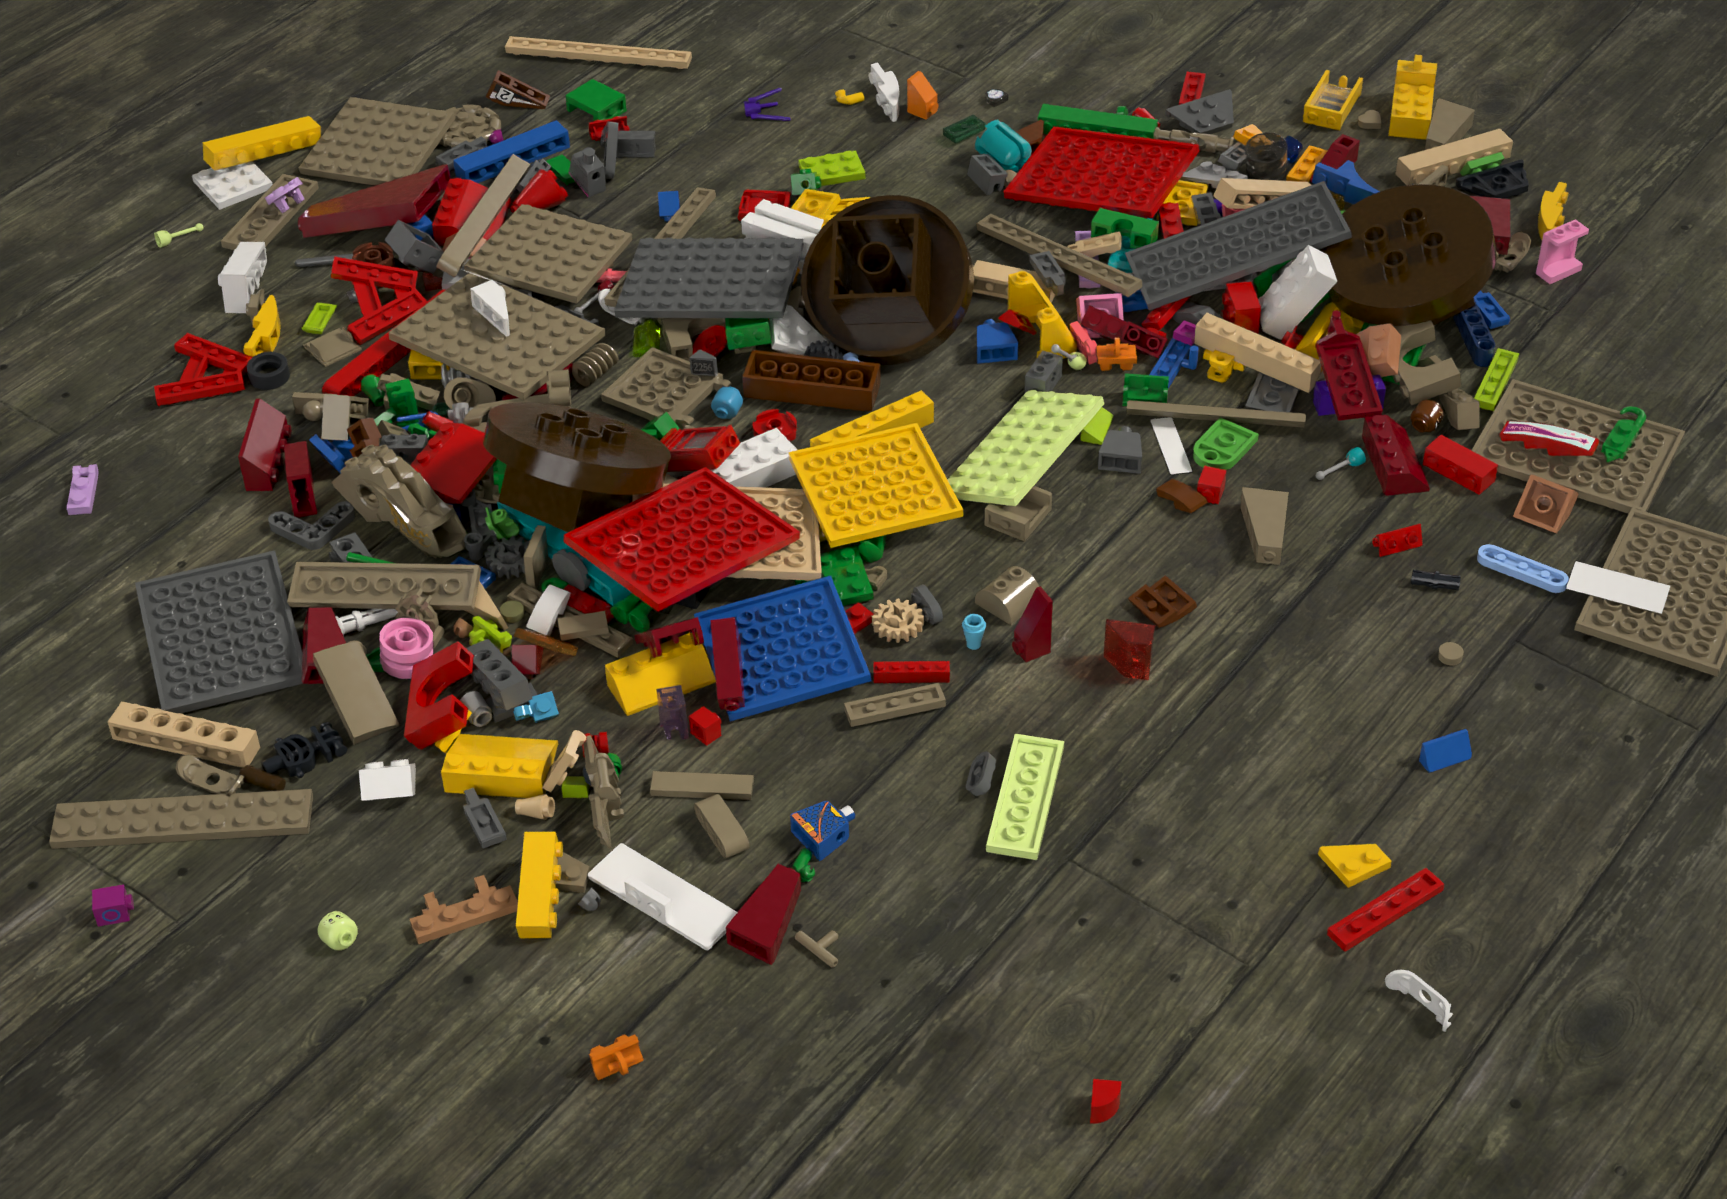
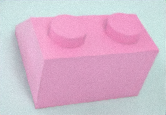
M1122 293L1079 296L1076 299L1079 324H1081L1089 305L1124 320ZM1086 329L1089 338H1103L1099 334Z

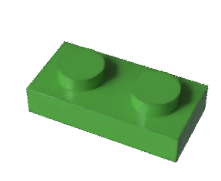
M1502 152L1468 161L1460 173L1463 177L1500 166L1505 158Z

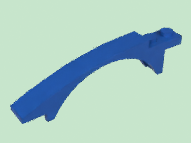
M1349 160L1338 169L1322 163L1315 165L1312 183L1316 184L1324 181L1330 191L1344 196L1343 201L1355 204L1368 196L1380 192L1368 185L1358 175L1354 168V163Z

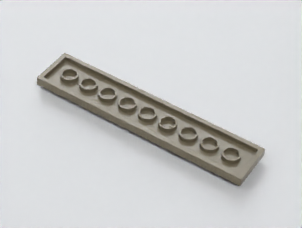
M312 789L234 793L231 796L215 794L60 803L56 806L49 843L51 849L309 834L313 793Z

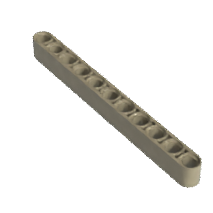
M514 154L510 157L437 263V268L454 278L456 277L515 191V187L529 169L530 163Z

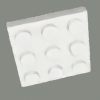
M252 161L215 171L210 168L192 175L193 182L219 210L264 193L273 185L272 181Z

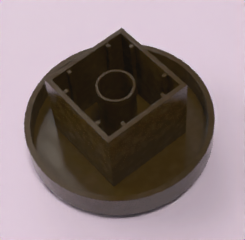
M1428 184L1406 185L1387 189L1355 203L1342 213L1351 231L1352 238L1320 249L1321 252L1328 255L1337 279L1334 286L1327 292L1332 302L1349 316L1376 325L1391 323L1392 326H1406L1428 321L1436 325L1475 306L1474 296L1477 295L1489 280L1496 262V244L1493 228L1484 208L1472 197L1461 191Z
M884 195L868 198L846 207L832 217L812 241L804 260L801 276V289L805 308L820 334L829 343H834V347L838 346L840 348L839 352L842 351L843 355L851 352L858 356V360L861 362L877 363L880 365H895L909 362L930 353L943 344L955 332L967 313L974 287L972 259L955 224L933 205L916 198L901 195Z
M520 402L496 406L489 412L483 437V445L486 450L495 458L507 464L498 502L565 532L575 530L629 504L631 495L651 493L659 490L664 485L671 458L669 449L662 442L636 427L596 413L552 404Z

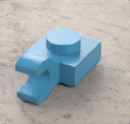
M552 691L532 696V700L528 701L529 705L515 707L513 711L516 721L533 716L534 722L537 723L559 716Z

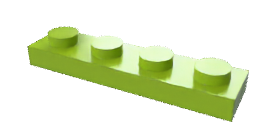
M1500 348L1497 349L1474 399L1479 401L1480 408L1491 411L1495 410L1517 364L1519 353Z

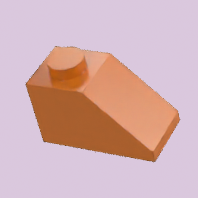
M917 71L907 79V112L927 120L938 110L937 93L923 73Z

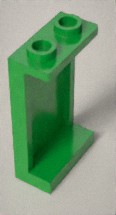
M725 318L729 350L772 343L768 318Z

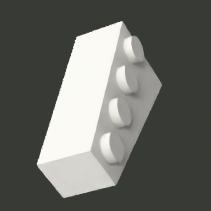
M240 242L233 255L229 257L227 264L224 265L221 274L218 275V284L222 286L225 313H246V303H249L254 290L259 288L260 277H262L267 263L265 242Z

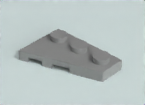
M1203 162L1200 166L1185 172L1180 180L1211 184L1212 188H1217L1221 178H1248L1246 175L1238 171L1228 170L1224 166L1212 164V162Z

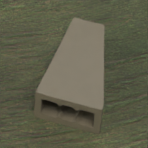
M1439 98L1427 134L1425 150L1461 140L1472 127L1475 110Z
M1242 488L1240 508L1255 559L1258 563L1280 565L1289 492Z

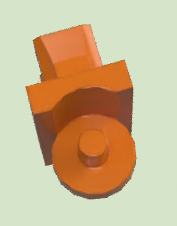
M1119 337L1114 338V344L1096 346L1097 362L1100 364L1102 371L1112 369V364H1120L1121 369L1131 370L1133 364L1137 363L1136 346L1128 345V343L1120 344Z
M625 1034L617 1037L614 1044L607 1047L596 1046L590 1049L589 1054L597 1080L620 1072L622 1076L629 1073L628 1067L644 1061L639 1048V1041L635 1034L630 1037Z

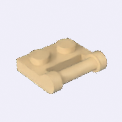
M578 730L572 732L565 748L551 765L543 784V789L552 792L556 784L561 786L567 776V772H565L567 767L572 768L579 757L576 754L578 746H582L586 740V736Z

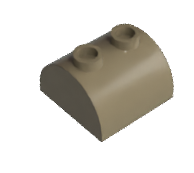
M1012 566L976 594L975 604L1012 625L1021 618L1035 589L1039 585L1028 571L1018 566Z

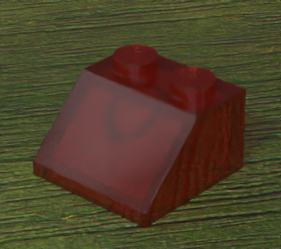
M1106 619L1104 658L1124 677L1149 680L1155 625Z

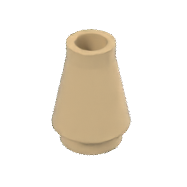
M546 794L527 799H517L515 812L517 815H526L546 820L548 817H553L555 802L553 797H548Z

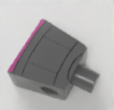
M587 147L573 154L569 174L587 197L590 198L606 191L605 167L595 155V150Z

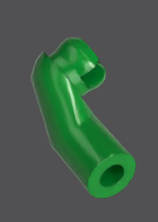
M801 849L792 865V869L800 873L802 882H809L815 876V869L811 870L809 868L810 865H808L812 857V852L808 849Z

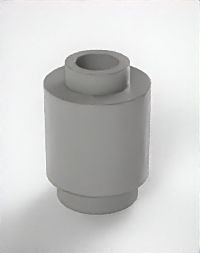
M468 692L461 698L460 701L472 712L468 718L471 724L482 727L491 721L492 710L479 692Z

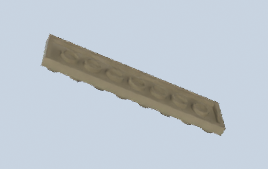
M296 562L287 603L290 607L395 609L405 593L421 588L424 590L420 595L422 598L426 599L429 595L432 597L429 605L433 610L474 611L481 568L479 565Z

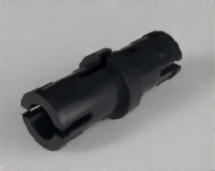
M1413 569L1411 584L1429 586L1436 590L1437 588H1447L1459 591L1461 576L1443 574L1436 570L1434 572H1425Z

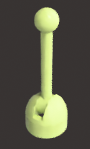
M198 223L195 227L172 234L165 230L157 231L154 233L157 245L162 248L169 245L173 237L196 230L202 231L204 227L201 223Z

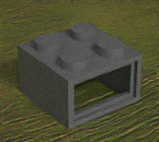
M400 220L396 222L385 239L392 248L393 253L399 256L398 259L403 264L408 266L412 264L423 273L427 271L433 274L437 269L438 261L444 253L429 234ZM412 233L423 237L422 240H418Z

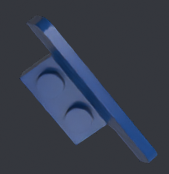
M315 434L309 439L321 456L340 474V470L346 466L345 462L353 458L350 452L354 447L351 438L348 441L332 440L333 442H329L327 439L321 440Z

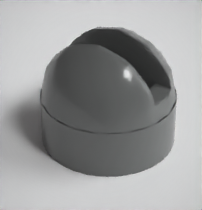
M591 888L578 905L587 911H594L600 906L601 898Z

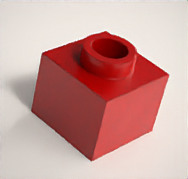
M703 706L689 716L690 733L706 746L722 736L721 719L715 712H711Z

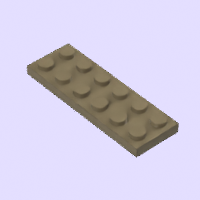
M282 174L221 240L222 247L235 250L240 242H265L266 247L319 189L318 182L299 178L303 184L298 188L305 200L297 204L292 196L288 197L286 195L285 201L289 209L281 213L274 203L268 205L265 197L296 178L295 176Z

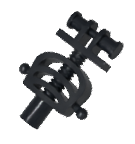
M325 722L319 728L321 733L318 732L315 726L310 727L314 743H310L307 738L299 734H292L284 739L277 738L274 744L276 756L262 761L261 765L263 770L269 774L285 769L289 777L297 776V778H302L305 773L315 768L316 759L314 753L320 750L327 762L330 763L333 761L332 751H334L336 756L341 757L347 753V747L343 745V739L339 736L338 731L332 729V724Z

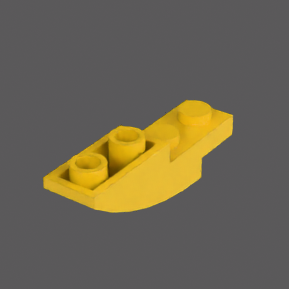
M1559 182L1554 192L1546 190L1544 192L1538 217V231L1541 240L1545 232L1557 228L1564 223L1565 216H1562V206L1566 204L1569 194L1566 192V183Z
M269 295L265 303L262 304L258 314L253 318L252 325L255 330L249 341L244 345L243 352L245 355L253 357L260 353L273 352L277 345L281 325L276 300L273 295Z

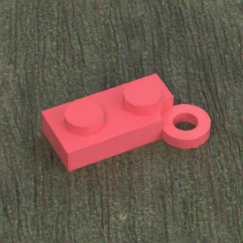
M1078 321L1071 323L1070 332L1077 342V349L1086 356L1089 365L1097 362L1096 342L1089 338L1086 328H1082Z

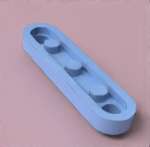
M1483 545L1478 550L1477 560L1485 567L1552 593H1561L1566 590L1569 578L1563 571L1495 545Z

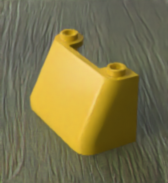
M1026 271L1009 274L1008 310H1014L1027 316L1031 323H1036L1039 327L1040 351H1037V358L1042 351L1053 353L1051 347L1054 344L1059 345L1061 350L1069 354L1077 352L1076 340L1033 276Z

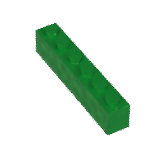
M1043 104L1038 115V121H1044L1043 134H1048L1053 127H1062L1154 139L1155 129L1158 125V119Z

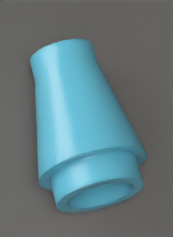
M970 614L962 622V628L967 641V647L976 650L981 646L986 622L982 616Z

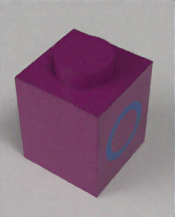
M124 884L92 890V911L98 927L130 921V910H134L132 894L127 895Z

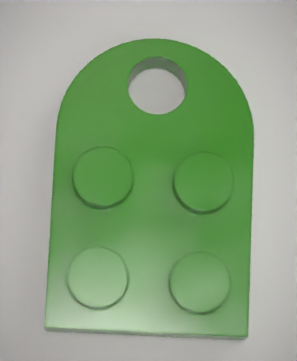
M1220 417L1195 443L1193 458L1202 468L1209 466L1223 470L1230 469L1258 441L1259 434Z

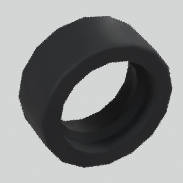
M264 352L255 355L248 361L246 366L250 383L253 387L261 390H271L283 386L290 377L287 359L277 352ZM277 368L272 373H259L264 369Z

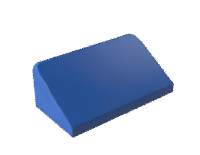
M1467 729L1422 743L1419 761L1428 772H1433L1471 759L1472 752Z

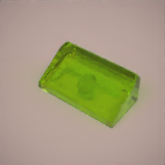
M652 319L634 328V357H642L652 347L660 350V329Z

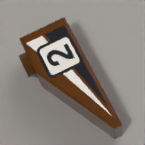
M498 70L488 89L486 98L503 106L545 109L550 95Z

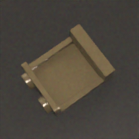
M1033 486L1017 506L1001 504L994 506L989 504L985 508L984 526L1025 542L1051 511L1052 493Z

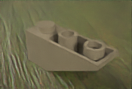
M1459 388L1438 395L1451 426L1457 430L1479 428V401Z

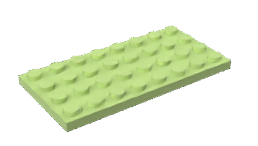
M1028 390L950 478L947 479L957 499L1017 506L1104 405L1103 397L1090 394L1078 395Z

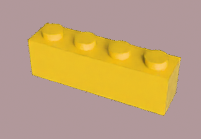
M524 832L516 929L519 938H551L552 928L557 926V914L554 912V904L559 902V890L556 888V881L561 879V867L557 864L558 857L563 855V844L558 842L556 832Z

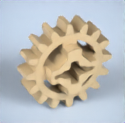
M896 599L894 603L887 600V605L880 603L879 609H874V615L872 616L874 633L879 632V638L886 636L888 642L896 639V642L899 643L900 639L903 638L908 642L909 636L916 638L917 632H922V626L924 625L922 609H917L916 603L909 605V600H905L904 603H901L900 599Z

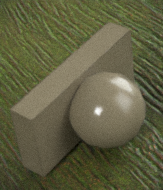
M294 392L292 400L295 414H303L307 420L312 422L319 421L323 417V412L320 410V402L324 399V394Z

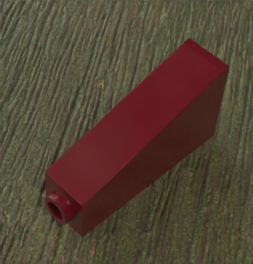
M1470 196L1484 208L1491 220L1496 251L1498 254L1507 255L1510 242V199Z
M307 442L284 444L286 478L294 517L316 515L317 507Z
M332 607L308 608L303 625V684H324L313 662V653L346 643Z
M735 617L710 620L718 703L720 710L734 711L740 707H745L741 641Z
M778 863L727 924V944L772 965L775 962L801 892L800 873Z

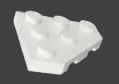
M786 306L783 318H769L771 348L774 350L804 356L810 343H816L818 340L823 343V340L827 341L792 306Z

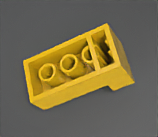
M1415 55L1414 61L1398 60L1388 136L1426 140L1431 123L1437 63L1422 62V55Z

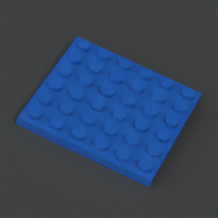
M831 576L694 614V618L698 617L704 638L703 645L714 676L715 665L710 620L735 617L741 641L745 707H740L734 711L726 710L730 721L871 681L870 672Z

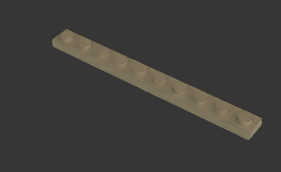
M697 187L654 239H682L716 198L715 190ZM629 269L604 298L606 306L616 307Z
M989 214L976 223L978 231L1032 255L1050 251L1060 267L1115 292L1122 293L1124 296L1129 297L1143 287L1142 280L993 214Z

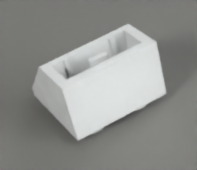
M404 759L392 761L391 766H384L383 762L365 764V768L359 770L361 800L415 795V763L409 764V760Z

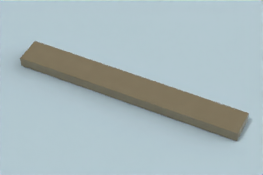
M1127 401V414L1210 421H1217L1221 417L1230 422L1303 428L1306 421V415L1302 413Z

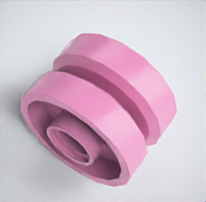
M399 618L384 625L380 631V663L383 670L391 676L400 679H411L413 665L433 655V632L421 620Z

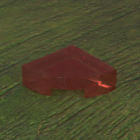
M422 273L425 291L442 289V277L433 276L432 273Z

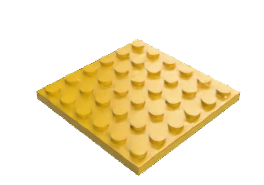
M918 423L788 452L789 461L831 548L963 517V508Z

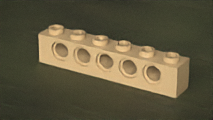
M121 702L108 721L112 738L115 740L183 755H193L196 758L242 768L250 765L260 749L256 730L214 722L204 718L191 717L181 713L168 712L158 708L140 706L138 704Z

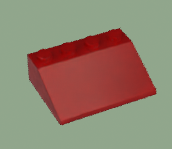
M455 178L449 180L432 224L434 241L438 245L444 246L447 237L459 232L489 188L468 179ZM511 198L508 199L482 238L488 241L504 224L511 204Z
M448 422L440 427L439 431L428 441V444L416 456V459L410 466L421 474L443 502L461 504L497 458L491 455L484 447V432L463 423Z

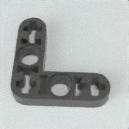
M607 122L601 133L600 146L605 147L603 163L605 179H614L618 139V123Z
M345 501L337 503L313 525L282 511L271 514L268 521L273 533L307 549L317 550L327 544L354 520L355 510L349 502ZM327 524H335L332 527H324ZM295 529H302L300 532H292Z

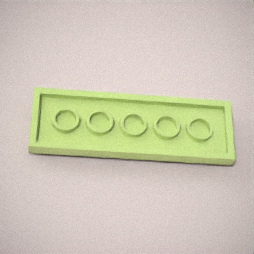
M1021 734L1014 735L986 844V852L1033 860L1038 859L1064 750V741Z

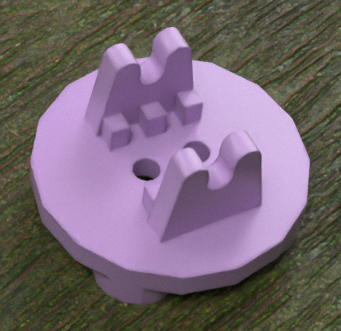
M296 177L284 187H279L265 197L268 205L274 203L281 213L286 212L289 209L285 201L286 195L288 197L292 196L297 204L305 200L298 188L303 183Z

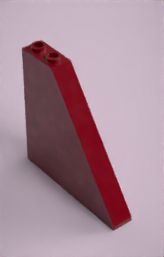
M448 165L434 167L311 205L298 218V228L302 231L303 238L390 226L395 225L398 220L404 223L418 222L445 192L451 179Z

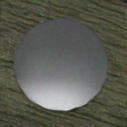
M561 549L553 555V566L561 580L581 591L590 586L591 580L586 577V574H588L587 568L574 553H566V549Z

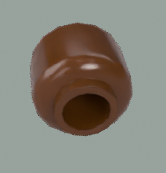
M1422 400L1411 413L1412 426L1422 433L1432 432L1443 420L1444 413L1440 404L1436 401Z

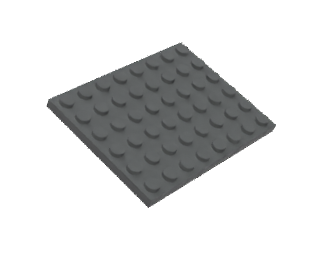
M640 239L614 310L615 318H783L803 251V239Z
M275 550L135 583L162 710L173 713H185L303 684V653L292 612L287 603L288 598Z

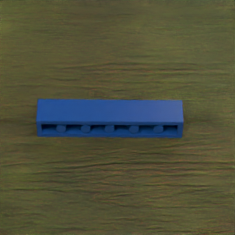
M556 120L454 159L455 175L457 178L480 183L498 176L513 154L531 163L570 148L568 130Z

